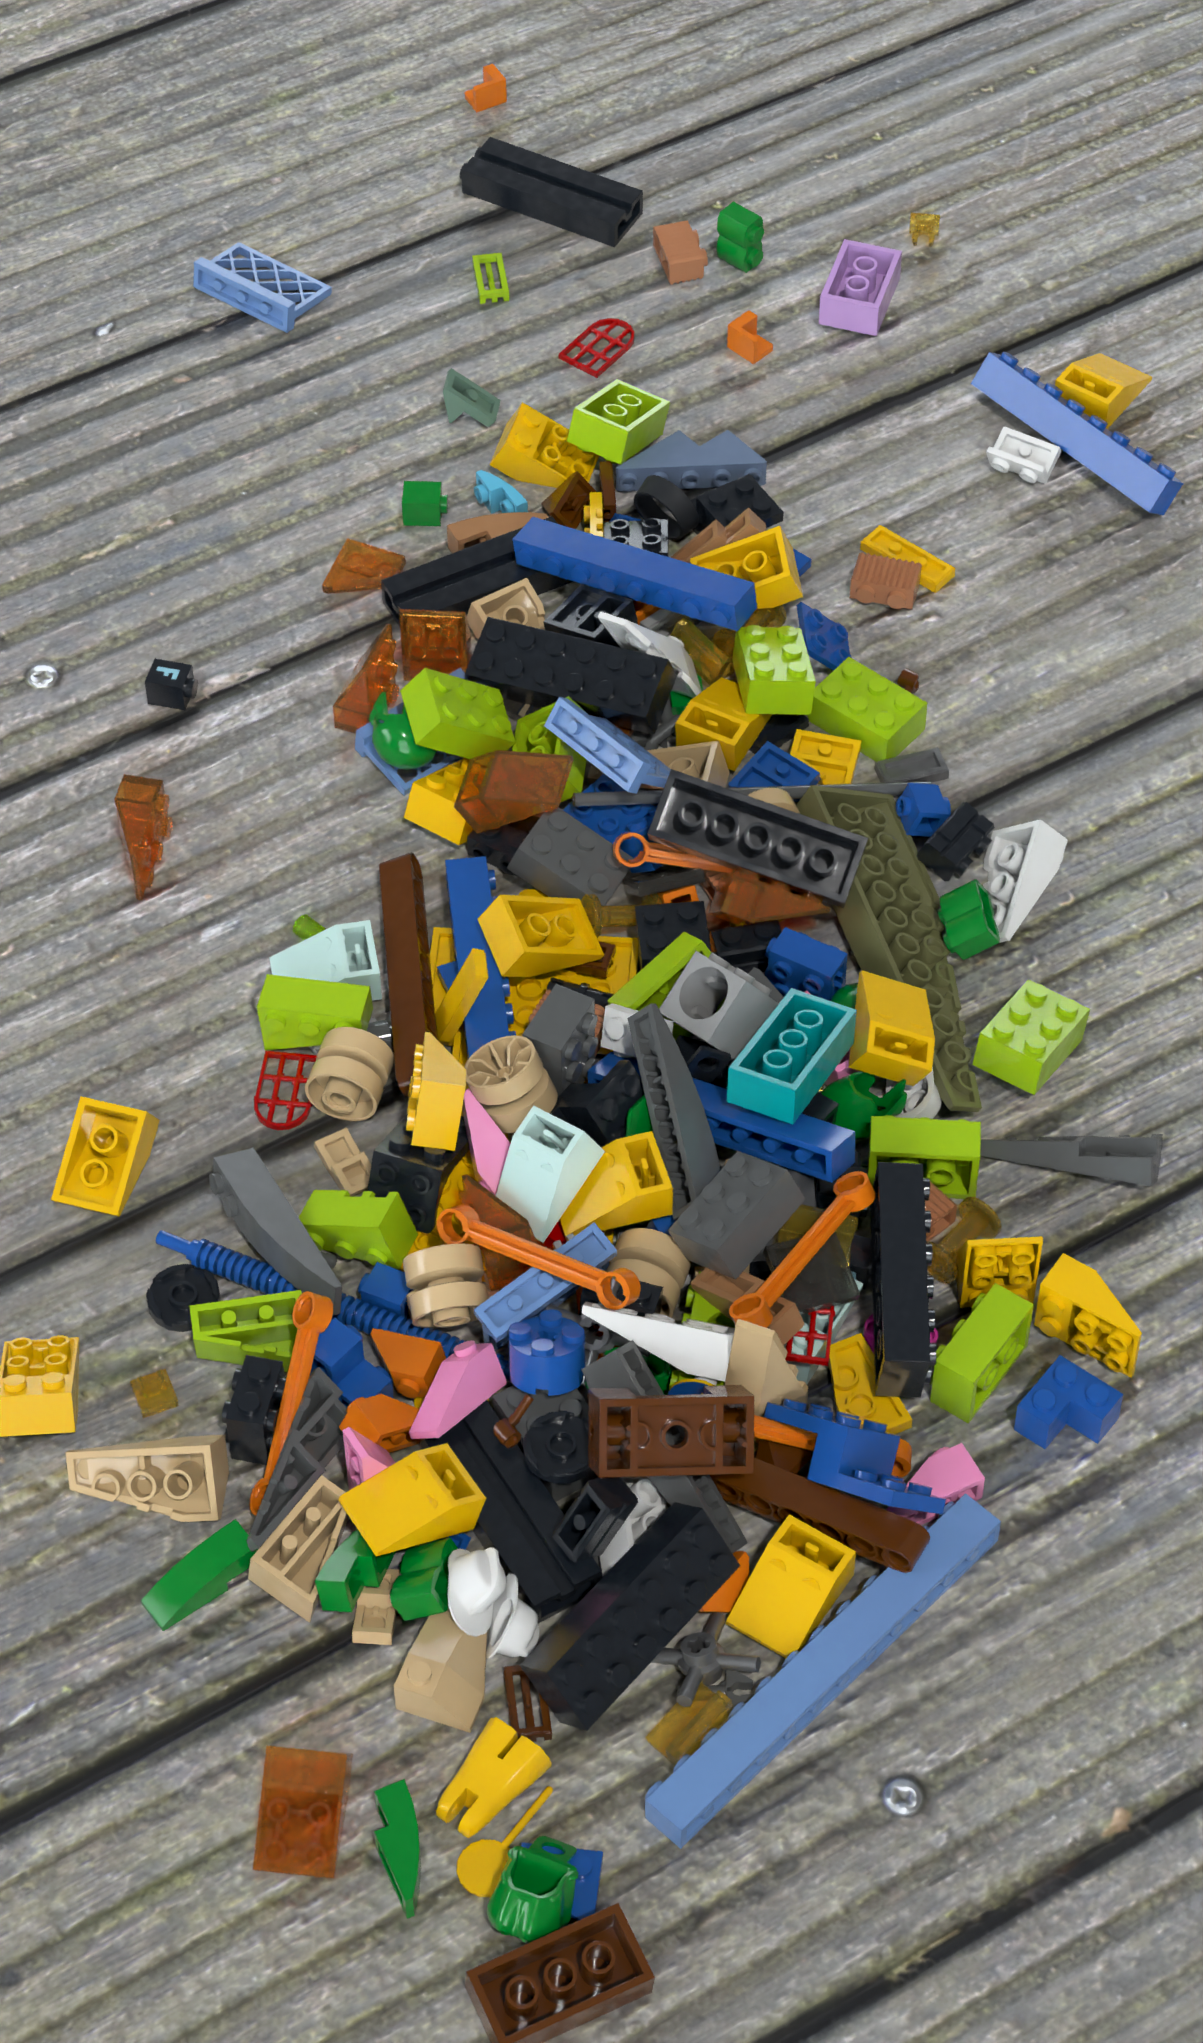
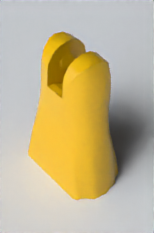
M497 1717L490 1718L459 1771L441 1795L436 1808V1816L445 1823H449L465 1806L468 1810L459 1823L458 1832L467 1838L476 1835L502 1809L551 1768L550 1758L540 1746L527 1737L521 1736L518 1739L517 1732L511 1726Z

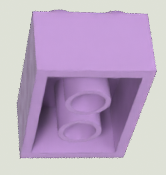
M844 239L820 296L819 324L877 336L900 280L902 251Z

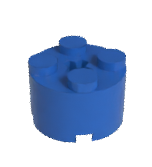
M553 1309L544 1310L537 1317L511 1324L509 1327V1367L513 1385L523 1392L536 1395V1389L548 1390V1396L565 1394L578 1388L583 1382L584 1374L581 1369L586 1367L584 1329L578 1323L562 1317L560 1311Z

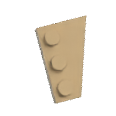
M322 1475L250 1559L248 1573L250 1581L309 1623L319 1600L315 1579L326 1561L338 1548L349 1518L338 1501L339 1496L346 1492Z

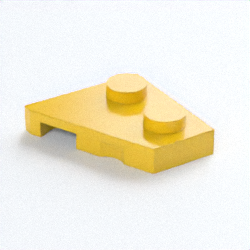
M796 729L790 755L820 772L821 780L818 782L820 785L852 784L861 751V740Z

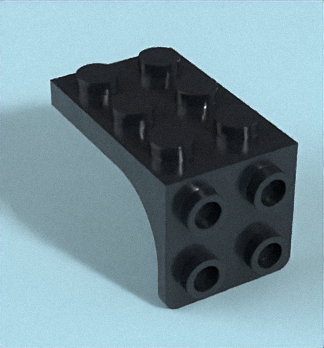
M407 1115L373 1151L368 1191H373L375 1197H387L389 1192H398L416 1231L430 1233L435 1228L438 1207L447 1179L453 1168L470 1150L463 1116L460 1118L455 1151L411 1145L412 1131L406 1130Z

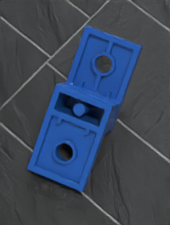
M784 1398L783 1405L767 1402L764 1417L818 1434L807 1477L808 1480L891 1507L943 1515L946 1499L931 1495L932 1487L909 1482V1486L906 1487L904 1478L892 1475L901 1436L886 1432V1424L864 1419V1424H861L860 1416L837 1411L836 1416H833L834 1412L831 1407L810 1403L809 1409H806L807 1403Z

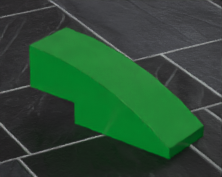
M236 1519L215 1532L188 1553L141 1600L144 1608L162 1631L170 1628L228 1591L227 1582L249 1569L250 1559L258 1549L252 1552L248 1548L247 1538L249 1535Z
M356 1529L334 1551L315 1579L322 1610L352 1612L364 1586H380L396 1551L376 1557L363 1536Z
M405 1779L374 1791L376 1810L384 1828L374 1831L376 1850L408 1919L415 1916L419 1898L421 1856L414 1805Z

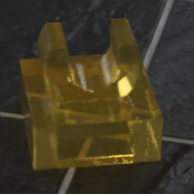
M911 213L909 234H912L913 245L917 246L920 235L928 236L929 247L934 245L935 236H939L940 215Z
M166 1369L158 1370L155 1373L143 1377L140 1376L130 1381L132 1392L143 1418L179 1406Z

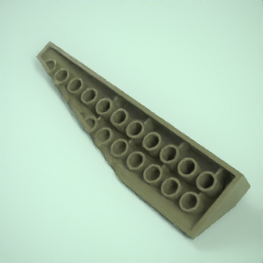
M811 785L796 805L801 815L868 838L867 846L845 907L841 908L832 905L861 970L926 990L935 1035L932 1065L933 1076L940 1098L950 1111L979 1112L982 1106L975 1073L969 1070L968 1063L972 1057L970 1048L964 1045L963 1036L966 1034L964 1021L959 1020L958 1012L962 1008L952 965L948 964L947 956L950 951L942 937V931L945 926L937 912L940 906L939 896L925 865L918 860L917 855L919 852L911 835H906L900 816L896 812V802L893 796L890 794Z

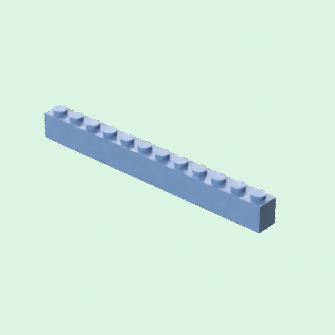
M966 1493L956 1503L953 1501L949 1502L944 1507L943 1515L939 1514L938 1520L931 1527L924 1526L931 1538L913 1570L909 1573H903L887 1567L881 1575L871 1576L862 1587L861 1594L853 1601H845L837 1610L834 1620L827 1626H819L811 1635L808 1644L800 1652L798 1650L793 1651L784 1661L782 1669L773 1678L767 1676L762 1680L755 1691V1695L747 1703L740 1702L734 1707L728 1716V1721L719 1730L717 1728L711 1729L705 1735L701 1742V1747L691 1756L689 1754L684 1755L675 1765L671 1776L664 1782H656L648 1790L645 1796V1818L681 1849L998 1541L1001 1521Z

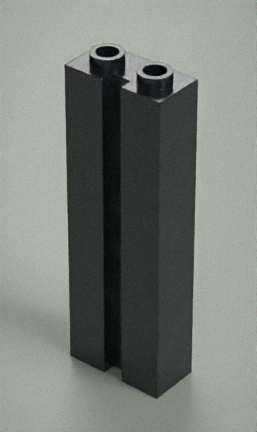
M489 137L482 146H479L474 157L468 163H464L460 170L462 193L612 247H616L643 214V190L493 137Z
M553 516L543 519L558 524ZM519 528L382 579L381 586L383 604L408 641L413 643L466 623V617L472 602L525 578L529 580L537 595L574 581L518 565L516 563L513 538L522 529Z
M486 1400L440 1438L420 1439L421 1450L448 1443L484 1494L486 1500L472 1531L484 1549L495 1548L498 1550L499 1561L505 1571V1575L515 1574L518 1579V1598L535 1610L538 1614V1623L579 1603L602 1579V1570L593 1557L590 1558L588 1556L585 1560L573 1562L552 1538V1533L564 1514L541 1479L531 1472L525 1462L524 1454L518 1445L507 1448L496 1438L493 1429L500 1419Z

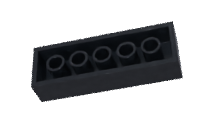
M487 617L465 672V676L469 681L499 689L504 699L544 708L555 703L558 697L565 698L569 696L588 715L605 718L616 726L655 735L677 678L667 658Z
M673 769L669 773L648 831V838L651 841L841 908L845 907L868 842L867 837Z
M878 1162L873 1183L876 1198L870 1205L875 1396L921 1398L924 1384H930L931 1366L936 1364V1343H930V1332H934L935 1310L929 1309V1299L933 1298L934 1278L933 1276H927L928 1266L932 1264L933 1255L932 1243H926V1233H930L931 1211L925 1210V1201H928L930 1196V1179L923 1178V1164Z
M674 1502L530 1653L520 1666L560 1723L588 1731L740 1567V1564L703 1508Z

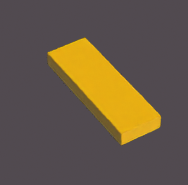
M879 525L861 541L860 550L869 553L871 556L875 554L877 557L880 555L884 558L888 556L890 559L894 557L896 560L913 561L915 564L919 562L922 565L920 585L934 593H937L955 576V568L882 525Z
M472 948L435 1014L438 1041L451 1042L464 1018L488 980L486 953L484 950Z

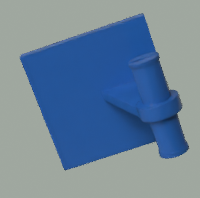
M800 602L796 605L799 628L802 630L808 655L834 671L844 660L851 657L848 632L840 623L833 622L819 610L812 609Z

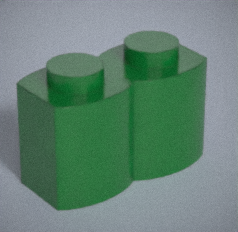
M733 201L719 213L717 221L719 238L716 251L720 259L747 273L753 267H757L763 259L761 242L764 235L763 219L761 216Z
M977 879L940 896L941 908L938 909V915L946 927L947 934L943 938L951 953L956 952L962 960H965L1000 942L998 928L993 917L994 911L990 896Z
M451 1538L413 1546L405 1552L400 1564L401 1575L396 1578L390 1591L391 1604L404 1621L443 1613L449 1609L447 1595L448 1557L453 1550L458 1549Z

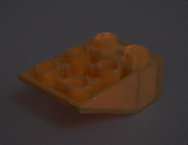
M399 610L404 681H411L424 668L445 674H450L458 668L466 672L472 657L471 632L466 612Z
M386 624L359 659L333 704L335 728L356 734L357 729L370 722V713L382 692H386L387 707H389L390 703L394 704L399 694V686L396 685L395 680L398 664L394 662L396 640L392 637L391 624Z
M495 750L472 758L465 772L454 808L477 834L490 829H497L511 822L525 820L530 816L545 811L550 812L559 807L574 759L569 755Z
M124 774L114 800L121 844L136 899L142 900L146 887L150 888L152 886L154 865L162 859L163 841L165 837H169L171 834L173 820L172 817H168L169 795H165L163 780Z
M740 868L739 871L733 870L731 873L721 875L708 911L709 915L741 926L830 913L831 907L823 905V898L806 892L803 895L793 894L790 892L792 887L774 880L771 883L761 882L758 880L759 875L757 873Z
M469 1175L462 1176L463 1191L458 1192L460 1204L472 1207L477 1212L480 1222L537 1244L526 1218ZM472 1242L473 1245L481 1249L482 1262H484L487 1269L484 1270V1277L490 1292L496 1290L497 1293L532 1268L530 1265Z
M275 1745L266 1746L253 1870L335 1878L349 1795L353 1753Z

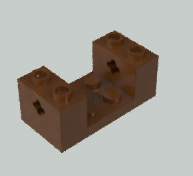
M742 1385L703 1386V1394L635 1396L628 1388H589L588 1466L599 1478L754 1474V1395ZM674 1425L683 1426L685 1429L684 1440L678 1445L667 1444L665 1439L667 1430Z

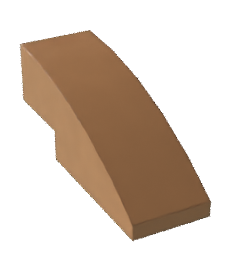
M747 508L726 527L717 520L713 521L670 558L691 564L690 558L766 531V523L750 508Z
M511 512L461 520L447 525L448 549L451 553H455L522 528L532 517L540 519L549 517L546 513Z
M705 1268L690 1284L706 1301L732 1320L729 1309L733 1302L746 1294L756 1293L765 1281L746 1272H742L735 1280ZM779 1297L770 1308L773 1320L767 1328L774 1330L782 1344L785 1345L805 1325L796 1304L785 1298Z

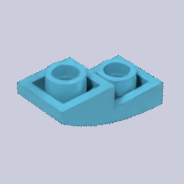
M480 470L476 472L474 494L480 504L484 503L491 514L500 510L502 513L528 512V502L510 484L486 471Z

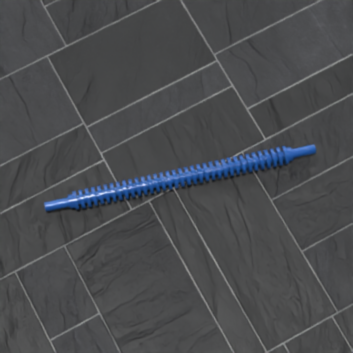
M160 1230L157 1234L156 1244L186 1255V1259L191 1261L194 1267L209 1270L212 1274H217L223 1278L226 1277L230 1281L243 1284L248 1288L251 1287L253 1290H260L263 1294L298 1290L271 1265L269 1266L268 1263L261 1262L258 1259H252L250 1256L227 1249L222 1245L218 1246L217 1243L209 1242L206 1239H201L200 1241L194 1239L191 1242L163 1230ZM343 1292L340 1314L332 1315V1319L336 1318L343 1324L352 1325L358 1331H363L370 1335L373 1328L441 1342L446 1358L454 1353L453 1349L457 1345L466 1342L463 1339L460 1341L456 1336L451 1337L448 1333L442 1334V1331L438 1329L414 1326L412 1319H407V1317L402 1315L399 1316L394 1312L390 1313L386 1309L381 1310V1307L373 1306L368 1302L364 1303L361 1299L355 1300V1297L347 1296ZM497 1353L496 1355L506 1381L511 1382L509 1361L504 1359V1355Z

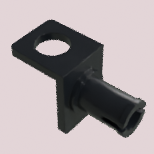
M679 1035L676 1038V1043L692 1078L712 1083L731 1061L730 1053L710 1048L706 1042ZM711 1058H715L718 1060L717 1063L713 1066Z

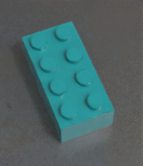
M791 988L730 1065L728 1071L727 1102L793 1125L854 1044L857 1010Z

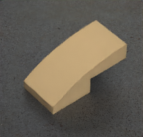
M347 1127L315 1141L314 1148L341 1190H347L350 1196H354L368 1189L371 1163L365 1152L359 1151Z
M388 1569L379 1587L364 1586L357 1601L352 1629V1643L392 1645L397 1610L391 1604L390 1591L396 1578L400 1575V1570Z

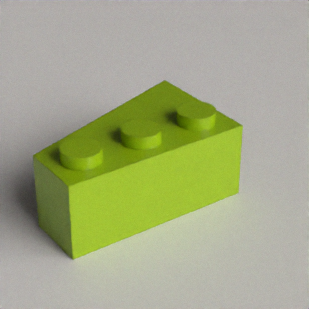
M267 974L257 1004L264 1049L276 1050L318 1046L322 1044L327 1032L339 1027H353L367 1031L373 1011L370 986Z
M314 1190L298 1217L320 1251L326 1250L337 1253L345 1259H361L368 1261L374 1266L379 1262L392 1268L400 1269L403 1259L407 1256L418 1236L398 1192H389L387 1197H375L373 1191H364L361 1197H352L347 1190Z
M301 1290L190 1305L193 1340L197 1358L243 1365L245 1356L250 1355L283 1361L284 1372H288L298 1329L293 1324L292 1313L296 1300L302 1294Z

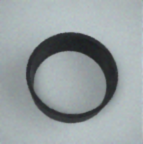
M656 475L648 476L634 496L635 507L644 520L647 518L668 519V534L671 540L681 539L699 524V515L691 500L681 489L663 477ZM653 498L659 501L661 504H663L672 513V515L675 517L677 521L668 516L656 504Z

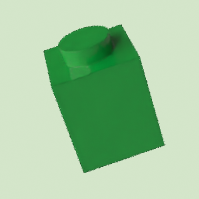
M404 481L402 495L403 526H441L442 514L448 513V495H442V482Z

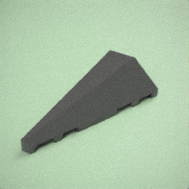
M1152 1134L1151 1137L1119 1135V1137L1055 1136L1039 1137L1038 1140H1017L1016 1137L1006 1138V1140L981 1139L980 1156L1153 1186L1158 1181L1163 1134Z
M319 1367L311 1373L247 1538L248 1548L252 1552L265 1542L326 1471L325 1467L344 1446L343 1432L339 1426L347 1414V1408L338 1399L343 1392Z

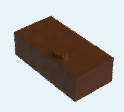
M616 1903L466 1971L465 1988L491 2043H544L652 1993L655 1976L619 1903Z

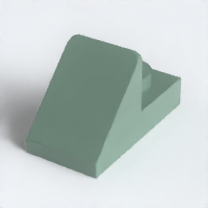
M451 368L447 372L443 388V397L449 423L454 422L465 412L475 420L490 427L496 421L501 400Z

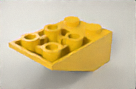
M1098 353L1072 362L1055 380V386L1063 391L1061 396L1067 401L1073 399L1085 407L1083 411L1090 417L1091 415L1098 416L1107 422L1106 428L1108 429L1151 382L1152 376Z
M522 402L507 422L489 465L516 481L558 488L576 471L589 483L599 455L593 452H584L578 449L576 445L567 442L569 429Z
M721 677L691 699L676 721V746L719 741L728 769L736 771L772 714H746L738 683Z
M463 758L412 783L404 818L457 845H461L467 842L468 835L484 815L491 817L502 802L507 803L510 799L504 793L507 775L502 772L491 771L481 766V763L478 761Z
M861 970L859 972L855 1005L857 1013L854 1044L850 1049L848 1067L896 1082L905 1079L906 1085L915 1086L932 1071L935 1035L926 990Z
M425 1032L423 1045L416 1044L413 1076L410 1079L406 1130L412 1131L411 1145L455 1151L466 1087V1069L430 1032Z
M652 1131L619 1138L602 1147L605 1153L559 1219L565 1239L571 1233L576 1236L594 1222L601 1231L673 1214V1187Z
M1043 1237L967 1240L957 1250L955 1267L960 1308L973 1307L977 1297L981 1293L987 1294L995 1283L1034 1304Z
M1062 1253L1040 1283L1034 1326L1040 1328L1044 1334L1056 1337L1071 1345L1077 1352L1084 1355L1088 1354L1103 1362L1110 1370L1121 1372L1132 1378L1135 1372L1142 1332L1096 1270Z
M57 1335L49 1339L31 1340L21 1337L12 1341H4L0 1364V1437L76 1432L79 1395V1337L69 1338L64 1335Z
M448 1443L411 1453L339 1496L338 1501L377 1557L474 1530L486 1497Z
M789 1514L767 1544L731 1610L726 1624L784 1658H787L795 1650L800 1652L854 1576L856 1551Z

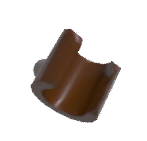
M905 668L901 672L897 684L910 693H915L919 688V675Z
M527 1394L509 1418H504L494 1425V1435L507 1448H512L521 1439L522 1435L515 1426L520 1422V1419L534 1401Z

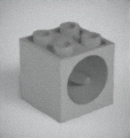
M695 951L659 1010L662 1015L717 1050L730 1053L731 1058L735 1060L779 1003L769 997L772 992L771 989L756 981L755 978L743 970L731 966L730 963L714 953H711L707 958ZM726 997L724 1004H723L722 1007L716 1012V1010H717L719 1004H720L721 1001Z

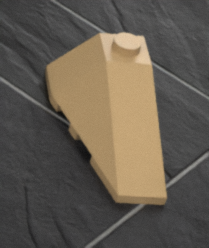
M525 578L472 602L466 621L479 640L487 617L545 630L543 623L545 611L537 593L529 580ZM534 706L533 708L534 711L542 709L541 707Z
M719 741L647 750L670 769L726 788L730 772ZM591 764L587 776L589 783H594L604 774L593 764ZM641 784L639 790H664V788Z
M738 1319L735 1325L725 1385H742L754 1395V1415L764 1417L767 1402L783 1405L784 1398L807 1403L808 1386L804 1381L797 1380V1367L793 1364H788L785 1360L788 1352L774 1330Z
M225 1435L188 1436L65 1452L69 1488L72 1491L110 1502L116 1500L137 1506L138 1510L145 1512L154 1511L170 1516V1519L180 1522L218 1521L221 1519L229 1475Z
M450 1609L443 1613L429 1615L408 1652L394 1684L396 1709L471 1733L485 1699L487 1632L477 1637L467 1635L453 1620Z

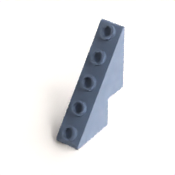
M678 430L617 466L616 490L618 492L638 491L645 479L650 475L663 477L679 489L717 488L747 474H750L760 486L766 484L767 461L729 430L701 446H698Z

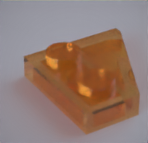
M347 538L322 584L323 593L332 594L382 589V579L402 572L406 564L405 556Z

